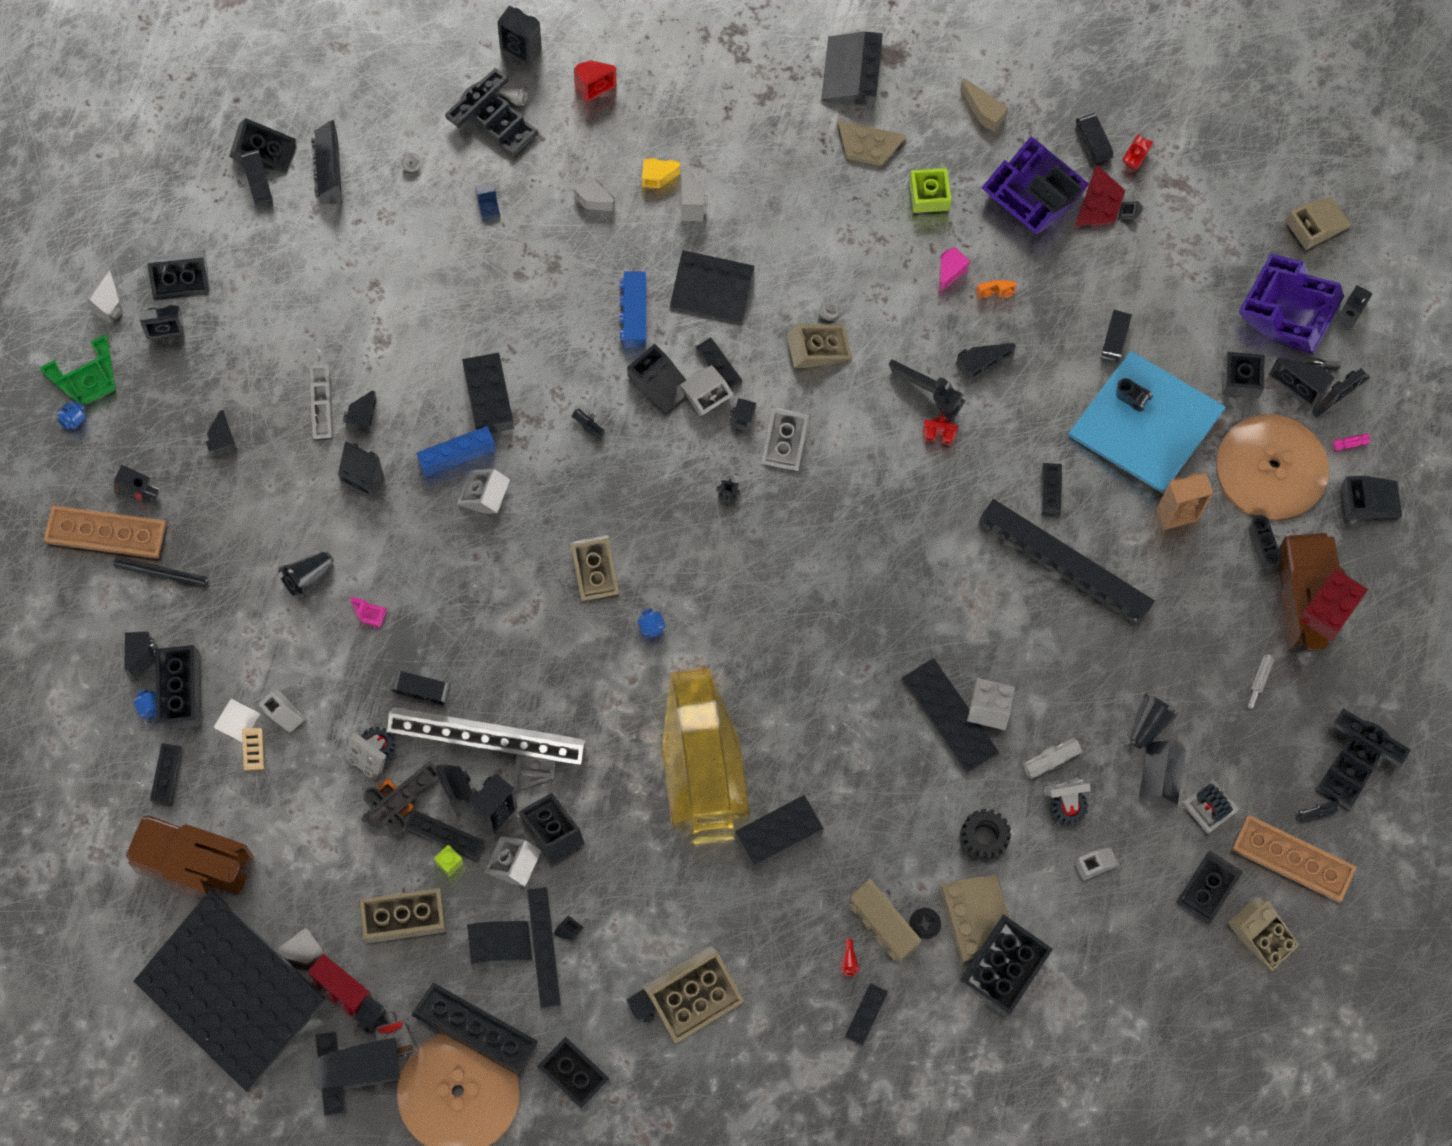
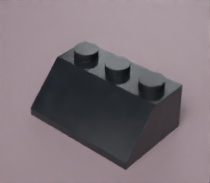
M205 250L151 255L148 257L147 265L153 298L209 293Z

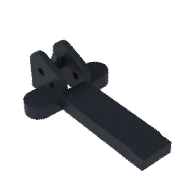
M893 359L889 362L888 365L892 373L933 393V399L936 402L937 408L947 419H953L958 415L966 401L962 399L963 393L954 390L949 381L941 377L936 381Z
M429 761L386 797L375 787L366 789L363 799L371 809L363 815L361 820L370 825L373 834L377 833L385 825L394 834H401L405 830L406 821L399 812L439 780L435 765ZM384 805L390 814L376 825L370 817Z

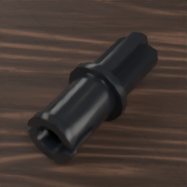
M580 408L573 412L571 417L580 423L584 430L590 431L598 439L605 435L604 429L594 422L593 417L586 415Z
M1336 801L1300 809L1298 814L1302 822L1314 818L1322 819V816L1338 812L1339 807Z

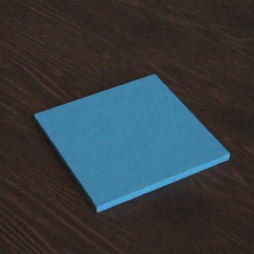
M1130 351L1070 430L1068 436L1164 494L1170 481L1175 479L1222 415L1225 406ZM1121 379H1131L1152 393L1153 398L1147 401L1142 412L1134 410L1116 397L1117 384ZM1121 388L1123 391H1129L1127 388Z

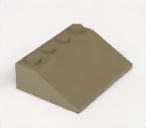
M997 875L958 880L942 884L939 889L961 966L972 962L1001 916L1004 914L1009 918Z
M709 946L642 987L656 1008L657 1015L675 1044L744 1002L721 957L712 946Z

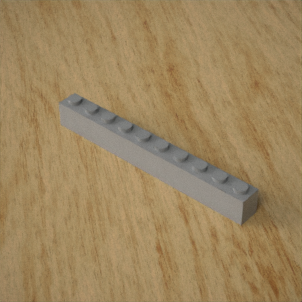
M393 707L389 713L387 732L579 765L583 761L586 740L396 707Z

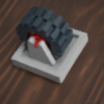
M371 727L369 731L366 729L361 736L355 733L350 738L346 759L350 764L357 766L366 776L373 778L375 781L381 777L384 764L387 763L388 759L392 758L396 745L394 735L391 736V732L386 733V728L379 730L380 727H376L375 730Z
M1079 777L1067 779L1065 783L1051 781L1048 782L1047 786H1043L1044 794L1053 798V802L1050 805H1052L1051 812L1054 813L1053 816L1070 825L1079 823V820L1085 818L1084 815L1088 813L1086 809L1089 806L1086 803L1087 798L1083 796V792L1091 791L1090 783L1079 779Z
M1212 780L1183 803L1184 807L1207 834H1210L1239 811L1215 780Z

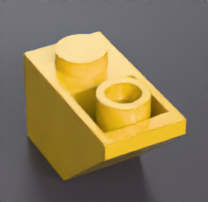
M656 158L644 159L642 187H663L680 174V162L675 160L663 161Z

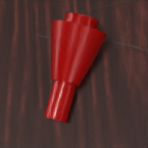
M848 938L845 939L846 951L844 952L840 972L844 973L845 976H855L856 973L860 972V968L854 952L853 939Z

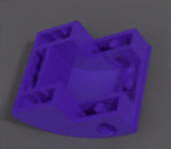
M1031 136L1009 163L1006 160L1001 163L981 188L1037 235L1059 219L1074 202L1055 213L1051 212L1026 191L1034 177L1038 174L1044 177L1049 174L1054 166H1057L1082 187L1077 198L1088 187L1089 183Z
M1271 253L1242 304L1239 314L1248 324L1269 339L1286 347L1314 354L1340 306L1344 294L1340 283L1308 275L1303 261Z

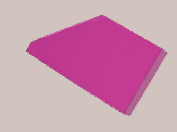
M350 597L360 620L363 623L380 628L387 613L386 608L369 604L363 599Z

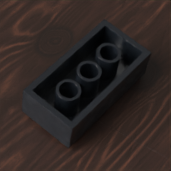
M499 352L462 359L475 429L488 426L490 433L514 429Z
M497 773L493 777L489 776L483 783L484 787L479 792L475 791L469 799L473 822L491 838L518 809L514 787Z
M803 795L736 830L734 837L754 871L822 835L824 828L806 796Z

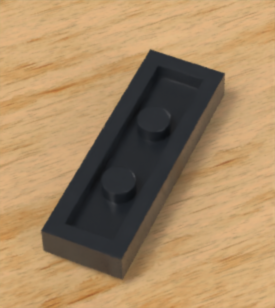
M711 337L696 346V351L708 367L712 365L724 378L730 389L742 383L741 377Z
M161 743L150 795L151 802L171 804L182 751L181 746Z
M872 983L869 984L847 1030L845 1039L861 1047L863 1046L888 991Z

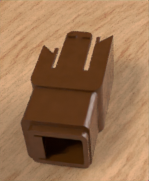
M1327 533L1286 536L1279 547L1282 558L1279 566L1283 584L1280 598L1289 650L1293 648L1297 641L1299 646L1303 645L1302 632H1304L1306 647L1309 650L1326 649L1328 639L1300 621V618L1335 568L1346 575L1345 570L1339 564L1335 537H1328Z
M143 816L126 854V858L129 860L128 864L137 874L169 884L174 891L200 900L204 898L209 890L216 892L215 889L203 886L202 883L234 894L242 893L248 876L245 872L239 871V868L246 869L247 866L243 865V863L254 859L246 844L191 825L178 826L152 816Z

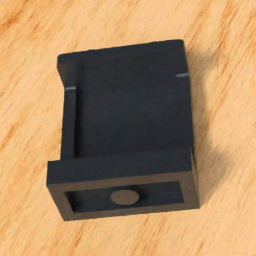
M1054 166L1048 175L1041 177L1039 174L1036 175L1026 191L1051 212L1055 213L1074 202L1082 187L1057 166Z

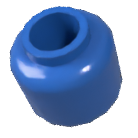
M67 402L58 411L57 420L67 430L69 428L76 429L85 421L86 415L84 411L86 409L79 402Z
M652 608L642 611V616L637 620L642 635L652 638L662 634V630L666 626L661 612L653 611Z
M147 689L138 692V697L133 701V704L139 716L147 720L156 717V692H148Z

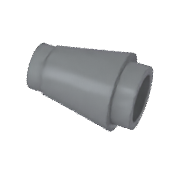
M502 87L500 89L499 97L520 106L525 105L528 94L523 88Z

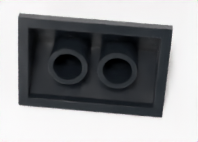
M1171 740L1153 741L1146 747L1138 798L1174 806L1178 805L1186 749Z

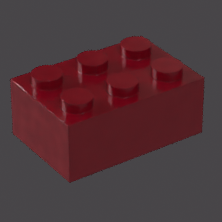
M1335 568L1304 611L1300 621L1333 642L1369 589Z
M324 953L307 972L310 976L309 981L318 991L323 989L327 995L326 997L334 1004L339 1002L342 1010L350 1017L357 1015L367 995L373 999L370 991Z

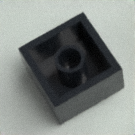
M1227 352L1223 360L1222 395L1259 398L1264 390L1265 355Z

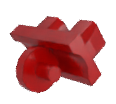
M1137 134L1122 161L1126 163V166L1138 169L1153 145V141Z
M941 413L940 418L933 417L932 421H924L922 431L924 432L925 441L933 442L935 441L936 434L943 435L942 443L951 445L954 437L956 438L958 425L951 424V420L944 419V415Z

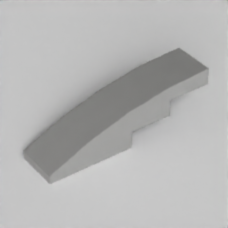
M329 364L309 365L313 439L332 438Z

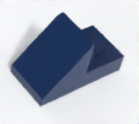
M493 183L476 186L475 190L482 221L500 217Z

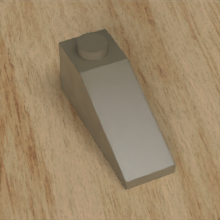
M964 78L962 80L960 90L978 121L985 128L994 131L1006 117L1008 107Z

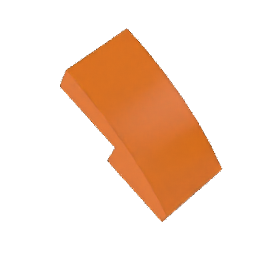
M1010 280L984 282L977 285L975 293L978 299L990 297L994 293H996L998 298H1007L1014 294L1017 283Z

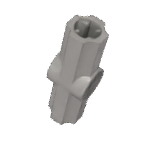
M1075 738L1057 747L1052 746L1044 750L1039 756L1024 763V771L1030 779L1040 776L1047 771H1054L1064 765L1066 761L1082 754L1081 746Z

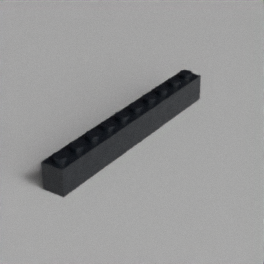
M992 499L980 517L979 523L984 529L995 532L1001 540L1009 541L1017 550L1025 551L1033 560L1045 564L1050 571L1058 572L1066 581H1072L1077 584L1080 590L1091 593L1099 602H1105L1110 605L1113 611L1121 612L1127 616L1129 621L1141 624L1152 608L1155 600L997 500Z

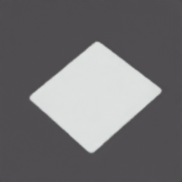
M230 699L214 728L242 742V729L252 728L260 713Z

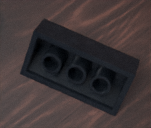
M331 120L314 131L315 138H311L312 149H315L316 154H312L313 165L317 167V170L313 171L314 181L318 182V187H315V197L319 198L320 205L342 203L338 135L335 121Z
M194 645L155 649L156 724L175 728L201 727L200 652Z

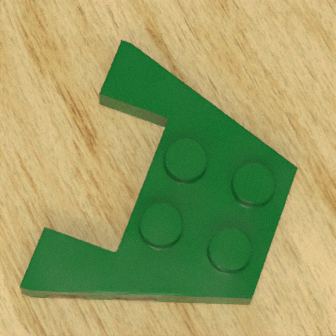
M106 334L91 341L99 358L65 375L62 374L55 360L39 367L48 379L76 403L79 402L83 406L116 390L109 342Z

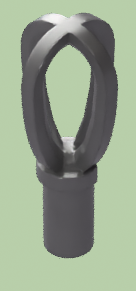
M1306 356L1301 361L1302 363L1322 364L1315 366H1320L1323 369H1340L1341 367L1340 361L1323 360L1316 356Z

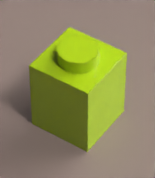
M449 845L434 857L435 864L448 877L463 865L462 858Z

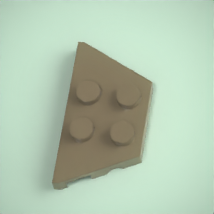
M838 121L837 125L841 134L842 144L845 148L846 158L854 161L883 166L888 161V158L896 152L900 144L906 140V135L843 121Z

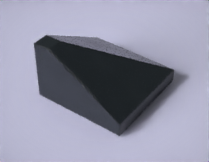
M1139 201L1122 202L1119 219L1137 218L1143 206Z
M568 915L557 926L554 935L573 940L584 927Z

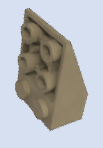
M1332 197L1306 203L1291 211L1286 220L1305 250L1352 226Z
M1255 897L1228 922L1238 938L1270 971H1273L1299 946V943L1268 900Z

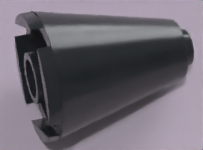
M320 551L279 567L278 573L282 572L283 577L280 579L292 596L298 595L297 599L300 600L333 567L332 562L334 560L330 553Z
M1145 693L1129 739L1132 740L1130 744L1138 749L1146 748L1177 717L1178 712L1175 709L1170 711L1168 704Z

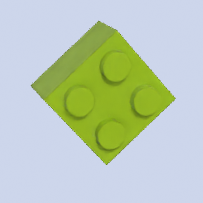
M947 168L911 170L909 185L913 213L949 211L952 200Z

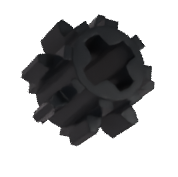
M731 478L729 481L721 480V485L717 486L718 498L724 499L725 503L730 500L735 502L736 496L740 495V490H737L739 483H733Z

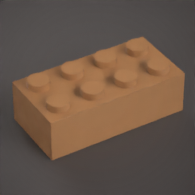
M1197 472L1189 475L1188 478L1181 479L1179 477L1170 481L1156 509L1163 530L1200 520L1214 494L1206 473L1199 474Z

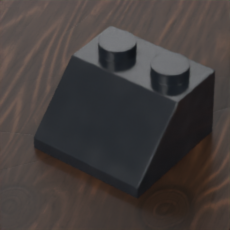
M168 305L165 308H149L141 311L140 322L147 339L184 334L182 312L179 306Z
M149 632L125 633L124 670L131 682L136 681L155 662V649H158V644H155V639L151 637Z

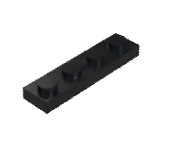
M414 809L406 823L405 829L445 847L449 845L453 850L475 860L478 859L485 845L484 840Z

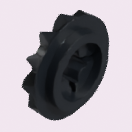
M920 908L911 915L909 926L920 939L929 940L939 933L941 919L934 910ZM923 916L926 922L931 923L928 925L927 932L924 926L919 925L923 921Z

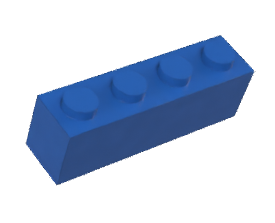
M624 271V278H620V289H624V295H620V306H624V312H620V323H624L623 329H620V340H623L624 347H646V271Z
M488 426L416 452L424 477L493 452L495 451V444Z

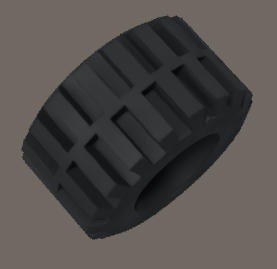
M982 809L981 812L978 810L974 811L964 821L960 830L959 840L962 842V850L965 849V854L967 856L972 855V859L975 861L978 858L980 862H985V860L992 862L994 858H1000L1010 843V825H1007L1008 821L1006 818H1001V813L995 814V810L990 809L989 812L986 809ZM982 826L992 829L996 835V842L990 845L981 844L975 838L974 830Z

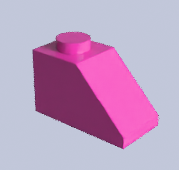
M955 246L950 251L947 249L941 255L939 269V289L941 291L947 288L969 267L970 261Z

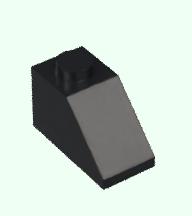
M370 391L349 405L348 411L344 412L343 417L347 430L370 433L377 400L375 391Z
M221 410L207 432L209 440L206 441L209 452L213 451L215 457L237 450L225 413Z
M367 995L355 1017V1021L358 1023L357 1027L365 1033L368 1031L374 1033L384 1019V1014L387 1013L384 1006Z

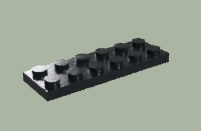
M934 658L902 677V682L966 775L999 755V751L981 725L967 721L969 714L968 706Z
M434 982L412 1013V1016L516 1075L519 1074L538 1044V1041Z

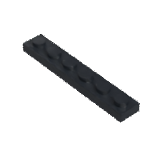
M547 887L527 889L541 1009L561 1007Z

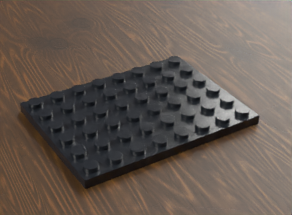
M209 890L133 981L246 1092H249L327 1001L308 980L214 890Z

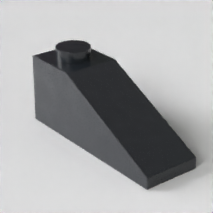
M1014 343L972 347L969 350L964 349L958 354L956 365L967 380L970 381L1012 355L1016 345Z

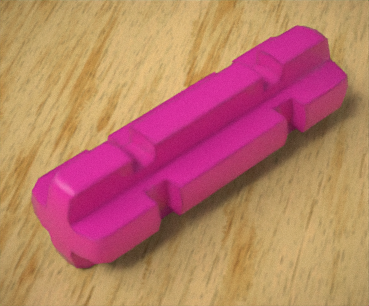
M1364 433L1361 436L1345 437L1343 440L1341 438L1336 439L1333 442L1335 450H1342L1343 448L1360 446V444H1369L1370 436L1368 433Z

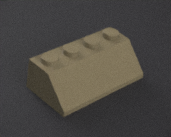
M868 879L850 897L849 907L855 914L858 913L863 918L862 923L868 930L872 929L876 934L874 937L880 945L884 944L888 949L887 953L891 959L901 963L918 949L922 940L874 882Z

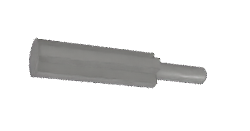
M1264 654L1251 687L1253 693L1248 703V708L1250 709L1254 707L1258 694L1262 693L1275 660V657L1272 655Z

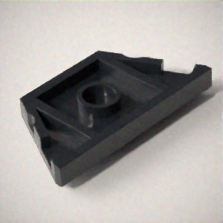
M1362 368L1356 372L1354 370L1346 375V379L1343 382L1338 381L1331 387L1332 390L1314 409L1312 414L1318 418L1370 379V376Z

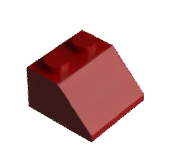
M588 60L579 63L574 68L575 87L585 102L617 86L616 67L614 65Z

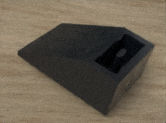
M655 343L627 367V376L665 413L669 412L686 397L680 384L687 380L670 358Z
M346 441L338 472L339 479L373 498L384 481L379 456L372 451L367 452L363 450L357 443L352 442L351 444Z
M1346 476L1341 483L1346 520L1402 517L1397 481L1370 476Z

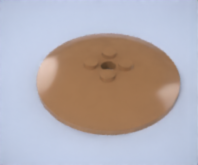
M1263 414L1244 419L1232 427L1225 435L1217 452L1216 472L1224 493L1239 509L1254 517L1263 515L1268 520L1281 521L1306 513L1319 501L1328 483L1329 464L1321 442L1306 426L1285 416ZM1275 460L1279 463V467L1274 468L1269 462Z
M445 1034L437 1035L418 1047L419 1053L411 1055L406 1061L400 1074L401 1080L398 1081L397 1086L399 1112L409 1132L425 1146H490L507 1131L518 1109L520 1100L518 1075ZM455 1086H461L464 1089V1093L459 1097L452 1094Z

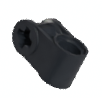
M1123 378L1117 384L1116 397L1138 412H1142L1147 401L1153 398L1152 393L1148 389L1141 387L1131 379ZM1121 388H1127L1129 391H1123Z

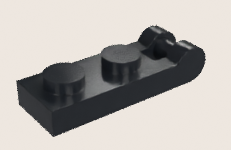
M1043 463L1041 515L1054 513V515L1060 516L1062 464ZM1048 501H1054L1055 506H1048Z

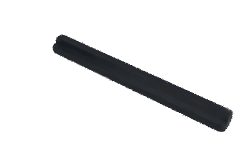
M118 556L115 557L113 563L115 568L205 587L208 581L207 576Z

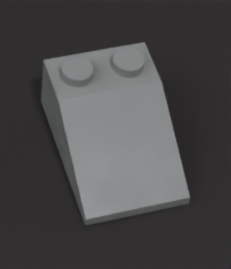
M773 407L761 464L799 471L811 414Z

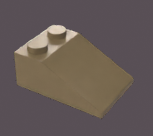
M797 324L786 333L794 368H811L852 359L844 325Z
M609 535L571 542L581 601L619 594Z

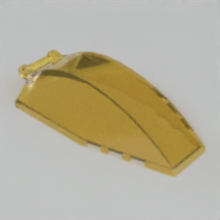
M710 668L671 672L662 756L672 825L692 820L694 834L710 829L726 827L733 829L732 814L750 815L738 735ZM724 815H726L727 818L725 820L698 823L697 819Z

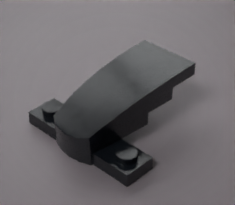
M494 68L480 82L467 88L462 94L460 101L445 114V117L458 128L471 118L496 144L514 157L539 133L538 129L526 122L523 115L512 109L507 101L495 95L509 82V79L500 70Z
M1343 708L1332 726L1350 736L1351 739L1331 764L1316 790L1350 810L1365 787L1371 773L1374 771L1380 756L1401 767L1411 749L1391 738L1381 726L1373 722L1364 721Z
M335 1031L315 1035L318 1058L314 1059L311 1066V1076L315 1086L322 1091L325 1117L346 1114L343 1089L361 1088L362 1086L401 1080L396 1038L369 1042L339 1050L337 1033Z

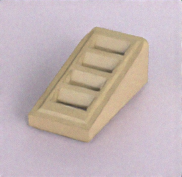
M242 729L244 771L264 770L263 729ZM258 736V738L248 739V737ZM248 744H258V746L248 747ZM248 752H259V755H248ZM248 760H259V763H248Z

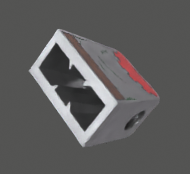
M396 1012L385 1013V1025L376 1028V1041L396 1038L398 1059L419 1053L408 1023L404 1020L397 1021Z

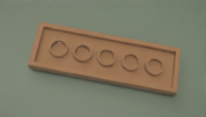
M52 505L44 542L46 544L159 559L167 523L164 520Z
M1249 814L1231 850L1339 903L1342 902L1357 868Z

